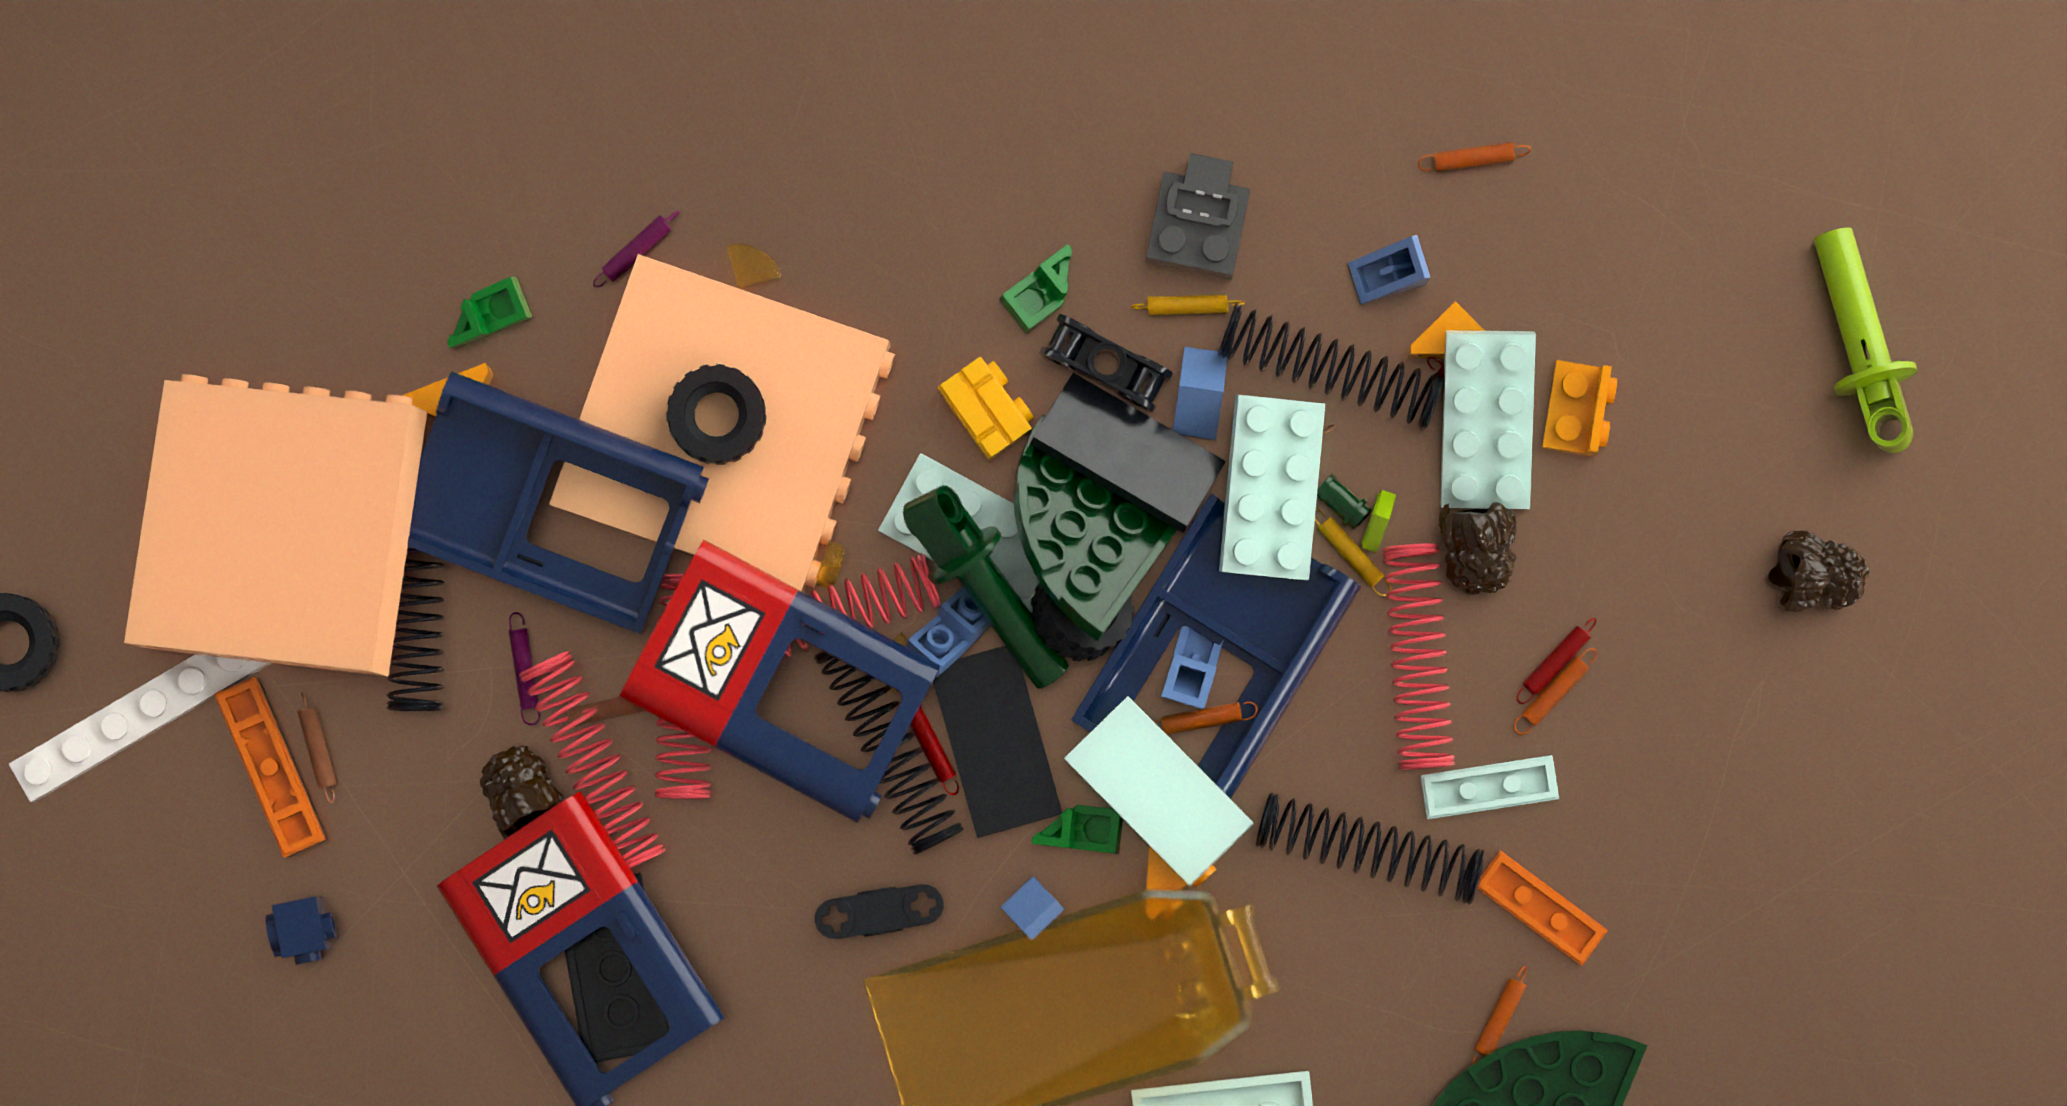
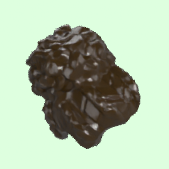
M1493 502L1489 509L1463 510L1450 514L1448 503L1444 505L1443 510L1439 513L1438 526L1441 529L1440 532L1445 540V545L1449 550V553L1445 556L1447 563L1446 576L1457 589H1466L1465 592L1468 595H1477L1480 592L1496 593L1498 589L1505 588L1507 583L1511 581L1509 577L1513 574L1516 556L1510 547L1515 542L1517 521L1515 513L1505 508L1503 504Z
M1807 530L1792 531L1782 538V542L1778 546V563L1768 573V581L1771 585L1785 591L1784 596L1780 600V605L1784 611L1797 612L1809 610L1815 606L1826 610L1831 608L1840 610L1843 607L1853 605L1863 596L1866 584L1864 581L1869 577L1870 569L1866 566L1864 557L1856 548L1848 547L1846 544H1839L1832 540L1825 542L1817 537L1816 534L1810 533Z
M512 746L507 751L503 750L496 755H492L481 771L483 776L480 779V786L483 788V795L488 797L490 801L493 820L496 822V826L504 839L565 800L563 794L552 785L551 779L547 777L548 770L545 769L547 766L545 761L532 751H529L528 746Z

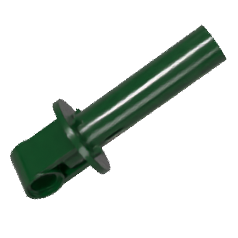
M946 485L939 486L907 502L903 508L904 522L908 530L917 537L935 562L928 573L929 580L933 584H942L954 578L959 581L1036 688L1046 687L1061 677L1068 669L1069 664L1062 656L1058 655L1057 651L1050 649L1044 644V639L1035 630L1037 627L1035 622L1032 621L1031 612L990 557L992 549L1001 538V533L997 527L990 526L980 530L962 505L956 492Z

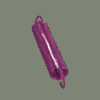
M675 211L667 219H664L661 215L657 216L638 236L634 237L631 242L629 241L620 252L616 253L610 261L603 265V272L594 279L593 287H600L607 282L605 280L602 284L595 285V281L603 273L612 282L616 281L622 273L626 272L635 263L638 254L644 256L653 245L657 244L663 236L670 232L671 228L665 221H672L679 214V211Z
M513 612L509 617L510 629L508 631L514 662V673H516V686H518V697L520 699L521 717L525 724L535 725L540 720V712H537L538 719L536 722L528 723L524 720L523 710L535 708L539 702L537 695L527 694V691L536 684V681L532 678L523 682L521 677H519L520 673L533 667L527 628L511 630V617L514 614L521 616L522 624L524 625L523 616L519 612Z

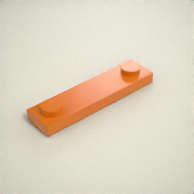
M250 678L214 694L283 858L325 841V835L258 678Z

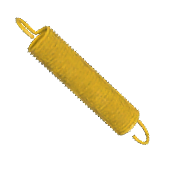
M1226 294L1205 296L1170 295L1161 297L1148 296L1146 307H1135L1144 306V303L1134 304L1130 307L1133 309L1148 308L1149 315L1228 313V303L1244 305V302L1227 301Z
M1316 508V510L1320 511L1323 514V516H1325V514L1320 509ZM1328 518L1321 525L1315 519L1319 525L1317 527L1318 531L1347 560L1348 564L1353 567L1352 569L1356 570L1355 572L1360 575L1369 587L1372 586V589L1378 595L1385 597L1386 594L1382 595L1374 589V586L1384 577V574L1366 556L1367 554L1356 545L1355 541L1335 522L1334 518ZM1385 580V582H1387L1389 585V591H1391L1390 583Z

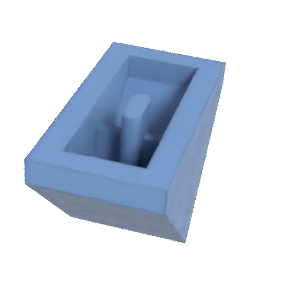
M1417 235L1410 236L1348 262L1361 304L1425 286L1430 279Z
M1184 347L1173 430L1182 436L1216 441L1227 367V357H1219L1218 351Z

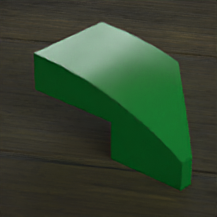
M1069 244L1042 262L1035 271L1002 294L999 299L1026 334L1063 305L1064 297L1068 291L1067 277L1069 259L1072 253V248Z
M510 276L472 293L470 299H464L460 307L462 313L454 333L450 334L447 344L449 348L454 349L532 318L517 277Z
M1076 805L1074 808H1067L1060 814L1058 819L1042 832L1032 837V844L1119 854L1123 818L1113 808Z

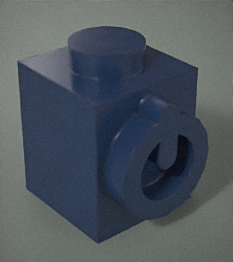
M322 896L272 905L273 913L266 915V929L274 957H294L295 965L322 960L320 951L332 949L330 939L337 937L336 926L332 913H325Z

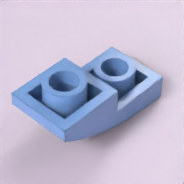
M962 587L940 605L938 615L907 640L906 647L941 665L936 674V677H938L963 655L991 625Z

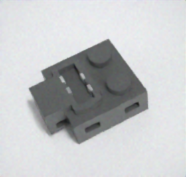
M1190 153L1185 176L1163 172L1145 262L1232 280L1250 189L1229 185L1233 161Z

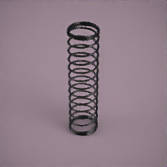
M1235 304L1218 351L1219 357H1227L1230 360L1234 356L1251 322L1243 355L1244 366L1248 365L1268 326L1259 369L1261 372L1265 370L1284 333L1275 372L1278 378L1286 368L1301 337L1292 381L1293 384L1298 381L1317 344L1308 382L1309 389H1312L1334 348L1325 385V394L1328 395L1333 389L1350 354L1341 393L1342 401L1348 397L1367 359L1357 404L1359 407L1363 405L1383 365L1374 403L1375 413L1380 410L1400 370L1390 416L1391 418L1396 416L1416 376L1406 421L1407 424L1413 421L1432 383L1418 423V427H1422L1423 430L1428 427L1444 383L1443 376L1440 377L1436 373L1430 376L1415 405L1421 379L1420 368L1415 369L1398 400L1405 365L1401 362L1395 368L1381 396L1388 368V357L1385 356L1380 360L1365 390L1372 359V352L1369 350L1362 357L1348 385L1356 349L1354 344L1349 346L1332 379L1339 348L1338 338L1330 344L1315 374L1322 346V333L1317 334L1298 370L1306 338V328L1303 327L1299 330L1282 364L1290 329L1289 321L1285 322L1281 327L1265 359L1274 318L1271 315L1266 319L1249 353L1257 319L1256 309L1251 311L1232 349L1237 325L1244 308L1243 304Z
M412 548L407 549L406 554L417 553L422 551ZM406 559L405 564L416 566L404 567V571L443 568L445 565L438 562ZM403 576L404 581L419 583L403 584L401 589L439 586L445 582L442 580ZM401 593L400 597L417 600L400 602L399 607L442 603L444 599L441 597ZM398 610L400 615L420 618L397 620L396 625L443 620L445 617L439 614ZM396 627L395 631L421 635L394 638L393 648L418 651L419 653L392 656L390 664L424 670L393 673L386 678L388 681L397 684L421 686L419 688L389 692L386 696L394 701L386 703L388 705L387 709L391 711L442 710L444 708L442 701L404 698L393 695L443 689L444 686L441 684L395 679V677L443 672L444 669L438 666L402 663L394 660L442 655L444 651L441 649L405 646L394 643L440 638L444 634L436 631Z
M824 651L814 657L817 660V664L833 659L822 669L821 673L823 675H830L852 667L846 664L828 670L840 660ZM853 667L830 684L829 689L839 690L860 683L839 698L837 701L839 706L849 705L869 698L851 710L845 716V721H855L878 713L857 727L853 732V736L861 737L886 728L861 747V752L865 753L877 749L878 745L867 747L884 736L890 722L866 731H859L897 707L900 702L894 701L851 717L857 711L891 690V687L887 685L862 696L843 701L863 686L875 680L873 677L866 675L835 686L848 675L858 670ZM915 732L905 734L899 746L913 738ZM921 747L893 757L890 763L902 758L904 759L886 770L879 782L880 784L913 773L888 790L884 796L886 799L896 798L922 788L898 804L892 811L895 815L930 804L903 822L900 826L901 830L912 829L938 819L908 841V845L912 846L911 850H913L915 855L963 831L961 823H957L936 834L917 840L954 815L955 810L952 809L908 825L947 798L946 794H941L900 809L935 786L939 779L935 778L892 794L898 788L931 767V763H925L894 776L884 778L923 752Z
M1273 792L1269 794L1258 831L1257 847H1265L1272 825L1269 849L1270 851L1274 850L1292 806L1286 854L1290 855L1309 810L1303 850V859L1306 860L1326 814L1320 855L1321 865L1326 861L1335 834L1343 819L1337 868L1340 869L1342 867L1352 838L1360 823L1353 870L1355 874L1358 873L1372 835L1377 827L1371 878L1376 876L1389 839L1394 832L1387 878L1389 883L1394 878L1404 848L1411 836L1410 853L1404 882L1405 887L1407 888L1411 882L1421 852L1428 840L1426 864L1421 886L1422 892L1427 889L1436 861L1445 845L1438 895L1439 897L1443 895L1453 865L1462 849L1455 900H1460L1464 888L1463 903L1470 905L1473 902L1483 870L1484 850L1481 851L1479 848L1473 853L1465 870L1466 848L1464 844L1459 845L1447 869L1449 843L1445 839L1439 844L1430 865L1432 838L1430 835H1427L1422 840L1413 861L1415 848L1414 831L1411 830L1406 834L1396 856L1398 828L1393 826L1389 830L1379 852L1381 840V823L1379 821L1375 822L1371 827L1362 848L1364 835L1363 817L1357 818L1345 844L1347 831L1346 812L1341 813L1328 840L1331 816L1329 807L1322 811L1311 836L1314 812L1312 803L1307 804L1304 808L1293 835L1297 808L1295 798L1291 799L1287 804L1276 831L1280 798L1277 793L1275 795Z

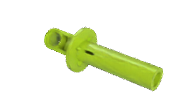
M1839 228L1817 236L1814 239V243L1853 374L1846 376L1834 385L1835 394L1837 396L1858 395L1871 439L1884 452H1902L1912 442L1913 427L1899 383L1917 373L1916 363L1900 360L1891 362L1852 228ZM1866 347L1868 349L1870 359L1868 358ZM1889 420L1901 422L1902 430L1897 438L1889 441L1880 438V428L1885 422Z

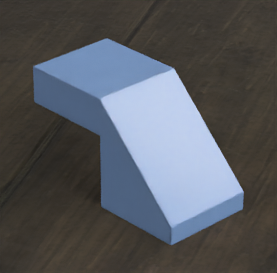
M1182 626L1161 697L1204 710L1224 640L1218 645L1190 627Z
M1031 876L1000 906L1031 940L1064 910L1034 876Z

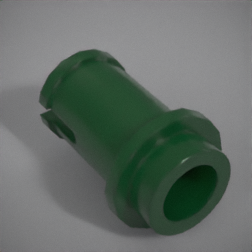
M1333 474L1317 489V498H1320L1343 519L1341 524L1344 527L1349 524L1353 529H1356L1372 511L1366 505L1368 502L1366 498L1360 500L1338 481Z

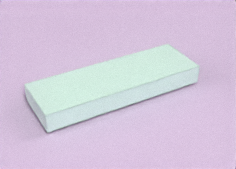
M1552 755L1420 775L1426 820L1559 799Z

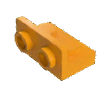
M1561 360L1555 361L1541 448L1594 457L1598 453L1599 447L1606 448L1610 422L1603 421L1606 403L1613 404L1617 389V378L1610 377L1612 366L1602 365L1597 367Z

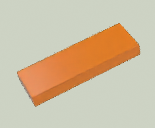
M1501 850L1497 852L1481 874L1477 890L1580 966L1584 964L1608 931Z

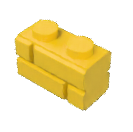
M979 357L937 388L988 462H991L1032 432V427L1028 422L1034 419V416L1020 397L1012 401L1002 386L1009 381L996 362L993 360L987 365L982 357Z

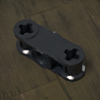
M1059 314L1056 319L1059 325L1048 346L1042 347L1039 354L1049 361L1067 370L1075 371L1117 393L1118 396L1148 412H1153L1156 407L1153 403L1164 380L1170 379L1173 373L1159 363L1137 355L1098 335L1086 325L1066 315ZM1071 334L1072 339L1066 350L1062 351L1061 348L1068 335ZM1101 352L1112 353L1118 361L1117 371L1110 375L1098 372L1094 366V358L1097 354ZM1147 375H1150L1147 386L1143 392H1140Z
M920 884L896 888L895 886L856 893L857 895L834 898L823 902L815 913V924L817 930L823 936L830 939H841L859 935L866 937L903 931V928L935 922L943 912L944 900L941 893L930 885ZM926 891L927 898H935L936 907L929 909V916L926 918H922L920 911H912L911 902L917 901L918 893ZM837 906L840 913H847L848 921L841 923V931L834 932L833 926L825 925L823 921L824 916L830 915V907Z

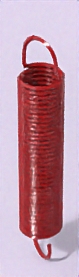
M1591 618L1586 622L1585 626L1594 620L1593 626L1587 632L1581 627L1576 626L1559 643L1558 647L1542 661L1538 668L1527 677L1523 685L1532 696L1526 702H1520L1518 696L1523 690L1522 688L1517 694V702L1519 704H1525L1530 701L1534 693L1538 695L1549 684L1550 680L1564 668L1565 664L1584 647L1588 640L1591 639L1588 633L1595 626L1596 618Z
M920 705L910 727L915 732V737L921 748H923L928 762L931 763V768H933L932 770H934L936 778L939 779V782H942L944 789L950 795H956L959 791L956 780L957 791L955 793H950L944 785V782L954 777L956 773Z

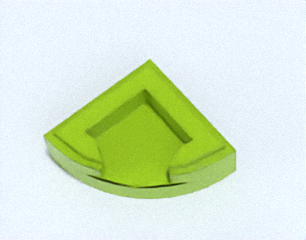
M1385 490L1378 493L1370 521L1361 542L1363 549L1377 553L1390 519L1396 494Z

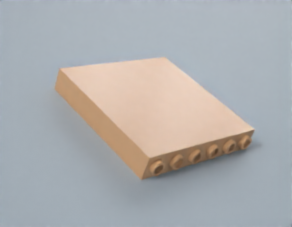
M638 254L579 420L704 467L701 476L709 478L707 487L700 503L691 502L673 550L694 557L704 539L804 592L806 585L814 588L822 567V562L816 561L820 545L829 546L837 523L836 520L830 519L836 502L843 504L852 480L845 477L850 460L859 461L866 441V437L859 435L865 419L872 421L875 416L881 396L874 394L879 377L888 378L895 354L888 352L891 345L887 339ZM707 364L708 366L724 364L727 367L741 370L743 374L753 380L766 406V425H764L761 440H758L754 446L755 448L749 454L743 455L742 459L735 462H726L724 465L702 463L687 455L672 437L666 417V412H668L667 402L669 396L674 391L673 387L676 383L680 382L689 371L692 370L693 372L700 369L699 366ZM710 393L698 402L694 414L695 422L698 428L707 435H726L737 424L739 417L738 407L735 401L728 395ZM565 461L549 503L554 509L655 544L669 511V503L663 498Z
M182 374L181 381L164 380L124 643L145 649L388 677L427 411L413 406L412 398L398 395H386L385 402L371 401V394L358 391H345L344 398L331 397V391L323 388L304 387L303 394L289 392V386L268 382L263 383L261 390L248 388L249 383L246 381L223 378L221 385L208 384V378Z

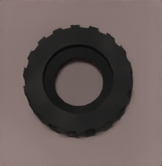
M724 364L699 366L700 369L693 372L691 370L686 373L685 377L673 387L674 391L669 396L666 417L670 433L678 446L687 455L702 463L724 465L726 462L738 461L746 453L749 454L755 448L754 446L757 441L761 440L767 418L764 399L753 380L743 374L741 370L727 367ZM710 393L726 394L735 401L738 407L739 417L737 424L726 435H707L698 428L695 422L694 414L698 402Z
M1038 583L1034 589L1035 595L1031 598L1030 605L1033 610L1031 612L1032 621L1035 622L1037 627L1035 630L1044 639V644L1050 649L1057 651L1058 655L1063 658L1069 657L1072 658V661L1079 662L1083 659H1087V661L1095 660L1120 643L1127 636L1126 632L1131 629L1133 623L1131 617L1134 614V606H1132L1130 600L1132 596L1129 597L1097 642L1069 620L1067 615L1048 595L1041 583Z
M0 593V622L14 621L22 625L29 636V648L26 655L20 661L9 665L0 664V691L18 692L23 691L26 687L37 685L43 676L46 677L50 673V667L53 662L56 663L58 657L56 652L57 646H60V638L56 634V630H58L56 623L50 619L49 616L51 614L45 608H42L38 605V602L10 593Z

